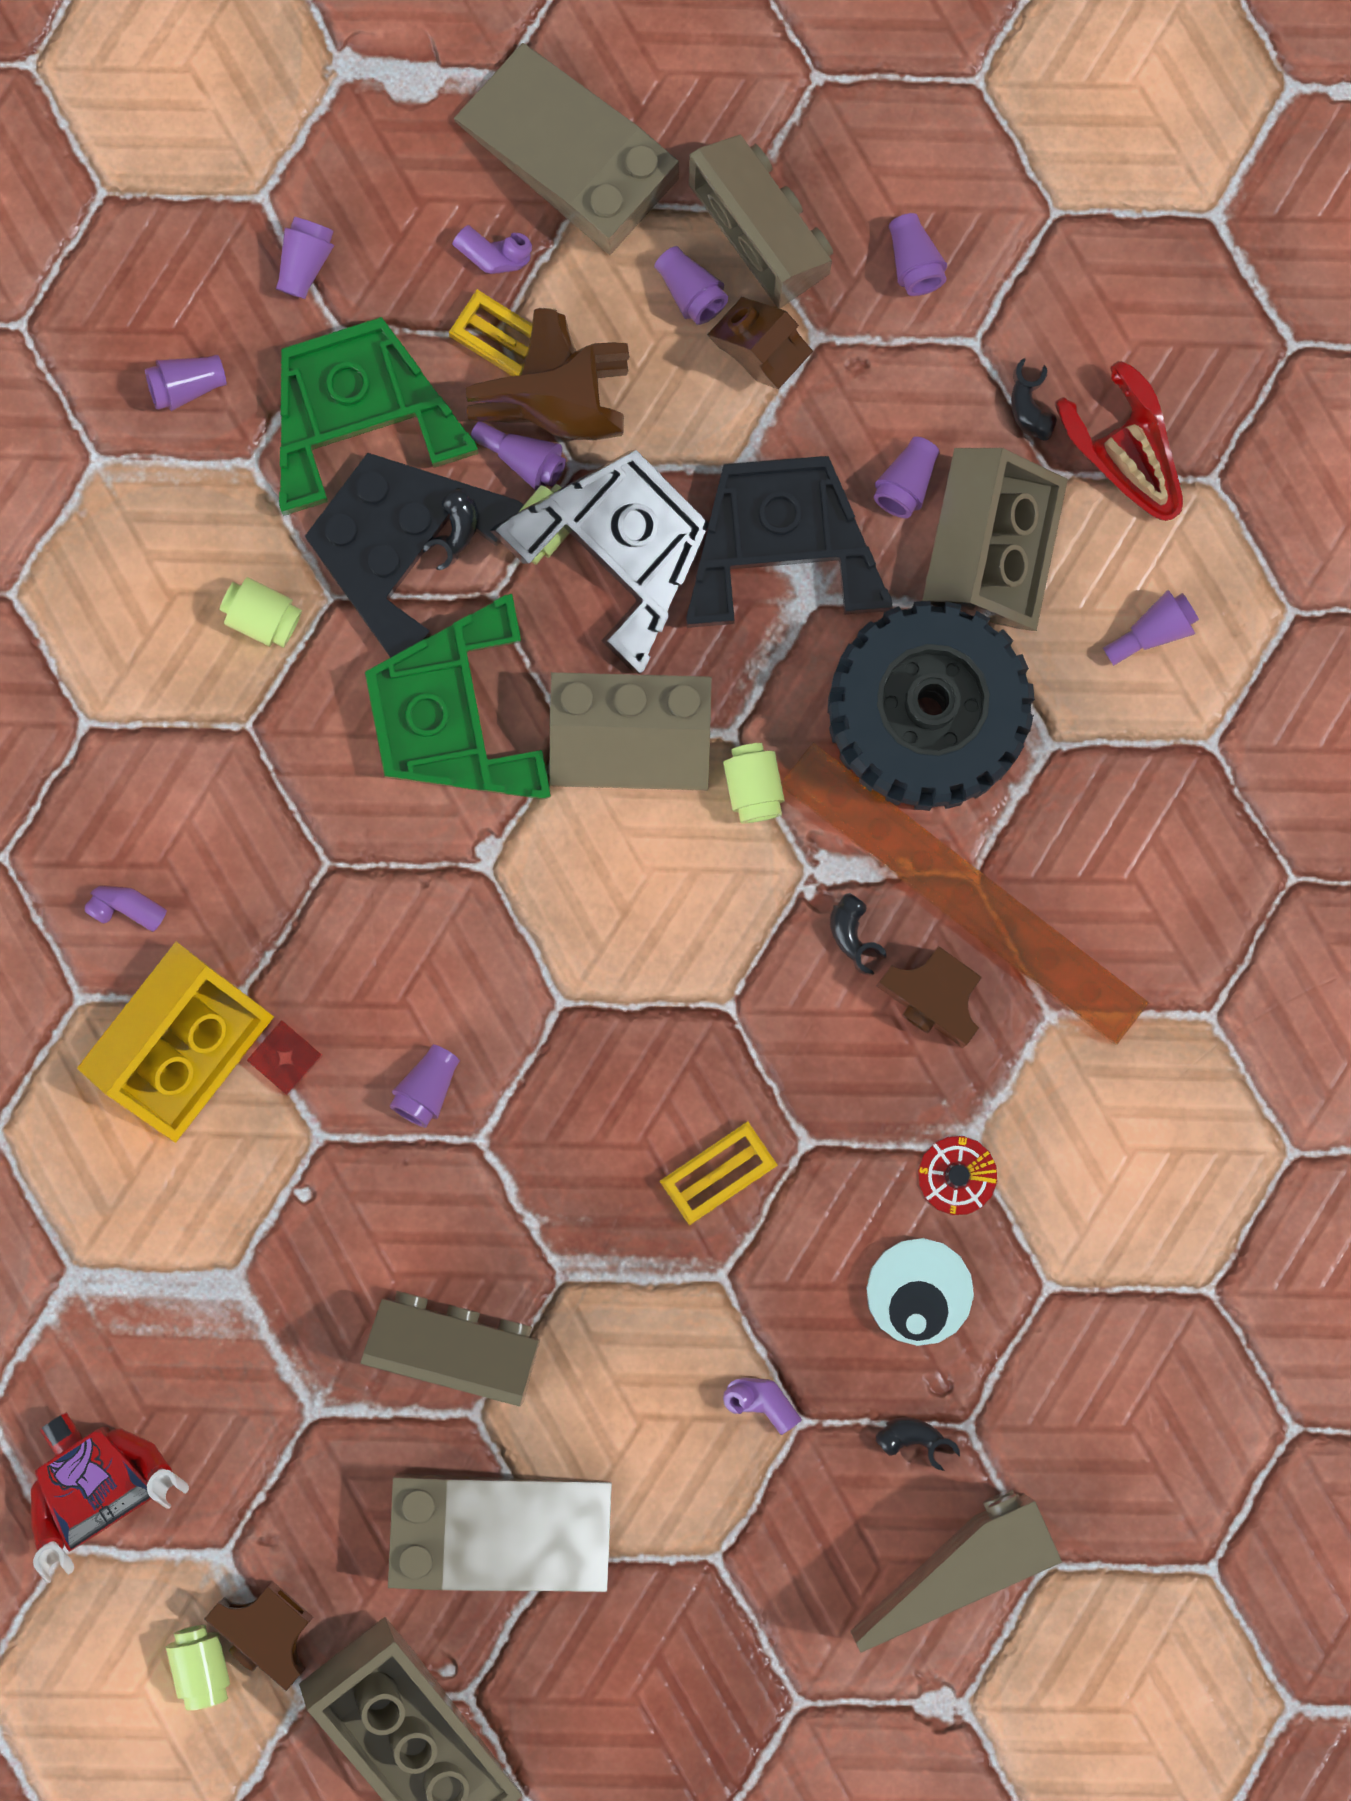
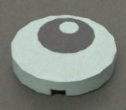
M925 1238L901 1241L885 1250L872 1266L866 1288L868 1308L878 1326L895 1340L916 1346L939 1343L956 1333L969 1316L974 1297L971 1274L961 1256L944 1243Z

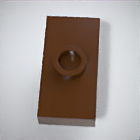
M741 297L707 334L719 349L725 351L738 361L757 382L779 389L813 352L796 329L799 325L787 311L745 297Z
M939 946L934 950L926 963L919 968L902 970L891 965L877 984L879 989L906 1007L902 1016L926 1033H929L932 1027H934L963 1048L979 1029L970 1017L968 1001L972 991L982 977Z
M274 1582L265 1589L258 1599L250 1603H235L224 1597L205 1617V1621L233 1644L229 1652L241 1665L250 1671H254L258 1666L285 1691L289 1689L305 1670L297 1655V1641L303 1629L314 1617Z

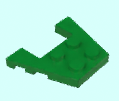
M382 317L281 350L280 415L282 418L279 506L283 516L328 502L313 455L314 449L414 417L418 419L433 468L478 454L475 441L465 431L453 415L452 410L443 398L438 395L422 373L420 367Z
M512 594L500 597L477 612L469 614L435 635L416 643L365 671L385 778L536 799L551 797L542 750L490 760L486 756L467 652L521 642Z

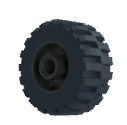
M930 600L914 602L912 608L901 610L897 606L884 612L881 619L874 623L870 621L858 632L855 640L847 645L832 679L827 713L830 715L829 731L833 744L836 743L841 753L840 760L847 771L852 769L860 778L858 783L870 793L872 790L879 792L886 797L884 801L899 806L900 803L914 805V810L930 811L932 807L944 806L945 809L960 806L964 801L973 797L975 799L989 791L1011 768L1024 748L1026 737L1031 731L1034 717L1031 714V704L1035 700L1033 684L1027 681L1026 672L1029 668L1023 654L1016 655L1011 647L1013 639L1004 629L999 632L988 625L990 618L976 611L974 616L960 611L962 606L960 604L946 601L944 607L931 606ZM924 697L936 700L941 705L942 713L929 715L923 712L919 707L918 700Z

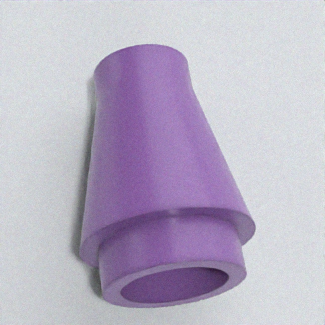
M908 213L892 220L888 227L892 235L898 284L905 287L907 294L910 296L928 294L940 288L947 280L944 273L947 269V263L924 230L918 215Z
M293 218L291 227L284 229L277 290L306 299L310 286L334 247L330 243L333 230L305 219Z
M678 246L669 248L657 259L655 268L662 275L685 319H692L697 325H701L710 321L722 311L728 302V296L723 291L724 283L685 255Z
M218 354L203 358L156 360V366L145 369L148 388L157 410L169 407L170 411H173L215 388L227 385L225 372Z
M913 437L906 449L875 482L877 489L874 495L875 502L886 512L900 518H909L913 511L920 510L934 463L940 454L938 447L925 438Z
M433 1044L423 1059L392 1091L395 1097L390 1104L391 1109L408 1121L426 1128L432 1118L438 1119L454 1070L460 1060L448 1050Z

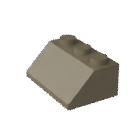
M740 134L698 148L689 157V186L777 308L781 309L830 274L832 260L829 256L833 254L830 243L818 228L815 227L810 231L799 216L803 209L797 197L789 187L784 186L781 189L778 187L769 174L773 170L772 165L757 144L749 147Z
M954 448L922 601L930 600L931 605L937 607H944L946 601L962 605L960 611L972 616L978 611L990 618L989 622L1028 631H1037L1068 479L1004 448Z
M551 672L550 786L708 791L712 677Z
M397 1291L395 1300L388 1298L381 1300L360 1364L508 1404L522 1405L540 1339L530 1337L532 1326L502 1318L498 1328L478 1323L479 1312L449 1305L447 1314L426 1309L427 1298Z

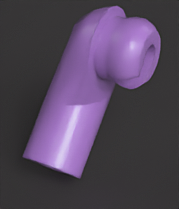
M470 225L465 226L452 243L456 249L476 266L489 274L520 270L529 262L532 251L531 241L521 233H512L505 240L490 243Z
M98 886L90 893L93 896L85 905V913L103 924L109 922L112 914L117 910L151 932L158 928L167 912L165 908L135 889L127 887Z
M742 1377L732 1381L724 1392V1405L730 1412L734 1414H741L742 1412L765 1413L780 1435H783L802 1421L778 1385L770 1379Z

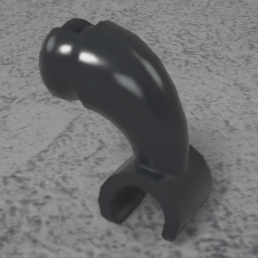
M1023 358L1016 366L1013 374L1015 385L1011 396L1012 412L1015 422L1021 431L1029 437L1033 435L1045 441L1051 438L1057 418L1052 413L1041 411L1042 408L1033 400L1032 392L1038 389L1047 377V368L1045 365L1042 367L1037 381H1027L1021 373L1026 358Z
M461 487L449 493L442 499L441 503L444 510L450 514L451 534L449 536H438L427 542L423 548L424 553L436 544L442 545L446 549L447 560L436 568L437 570H443L454 564L458 559L459 553L470 543L476 532L478 508L475 500H471L468 492Z
M851 893L845 894L838 905L833 906L830 915V928L839 948L853 960L855 968L860 973L874 975L871 969L862 964L861 954L864 950L870 949L874 950L879 956L886 958L885 949L875 942L863 944L859 940L858 926L860 923L858 921L866 912L867 907L855 895Z
M910 1417L895 1418L885 1423L887 1426L876 1435L875 1441L889 1456L896 1455L900 1448L902 1449L904 1446L924 1445L928 1449V1459L931 1465L938 1470L945 1471L935 1461L933 1456L934 1450L938 1445H950L960 1457V1450L954 1441L944 1438L932 1425L919 1419Z

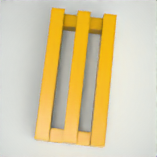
M477 289L450 329L449 337L509 375L519 376L522 368L520 364L472 335L465 328L469 324L524 359L529 349L527 346L475 313L480 307L529 339L531 337L532 323Z
M747 1121L660 1180V1183L686 1222L691 1225L778 1165ZM743 1137L747 1138L751 1144L749 1147L681 1193L679 1192L675 1183ZM756 1154L763 1162L762 1164L694 1210L690 1208L687 1203L688 1200Z

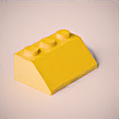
M176 941L78 1065L77 1069L108 1097L176 1143L274 1016Z

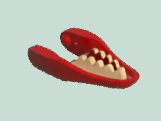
M1117 361L1110 368L1112 372L1111 380L1119 386L1132 408L1130 418L1121 427L1103 438L1091 440L1085 424L1077 413L1076 404L1065 397L1055 401L1058 415L1069 439L1078 450L1123 494L1151 516L1163 521L1172 520L1182 511L1183 496L1158 398L1151 384L1138 370L1127 363Z

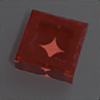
M281 1020L247 1061L289 1096L323 1055Z

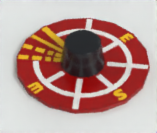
M965 1136L946 1137L934 1143L923 1155L918 1169L919 1186L925 1199L937 1210L950 1215H967L982 1208L992 1197L997 1184V1167L990 1152L978 1141Z

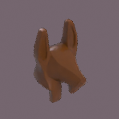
M535 309L529 349L524 358L519 376L494 379L466 387L467 402H486L468 405V420L504 423L532 422L553 435L578 440H600L622 436L624 433V415L616 410L600 406L597 378L627 376L629 371L627 360L630 358L628 344L617 342L594 343L576 351L569 333L566 316L558 313L556 309Z

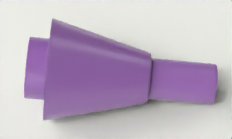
M481 421L476 423L471 432V437L476 443L498 453V457L535 491L540 485L544 487L546 485L554 486L562 475L566 460L561 457V444L515 434L507 435Z
M1167 590L1131 627L1132 630L1103 647V650L1114 666L1142 648L1147 650L1195 635L1191 624L1198 621L1199 618L1183 593L1174 598L1171 592Z

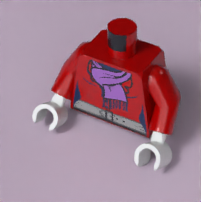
M68 1413L60 1415L39 1429L56 1457L35 1470L37 1480L31 1487V1527L37 1549L33 1559L34 1568L47 1583L51 1582L49 1569L55 1562L60 1561L61 1567L69 1575L74 1570V1564L64 1552V1545L68 1552L78 1548L151 1499L169 1509L171 1504L166 1500L167 1490L174 1485L186 1494L189 1490L188 1483L172 1472L171 1467L154 1443L122 1428L110 1431L106 1426L97 1429L83 1438Z

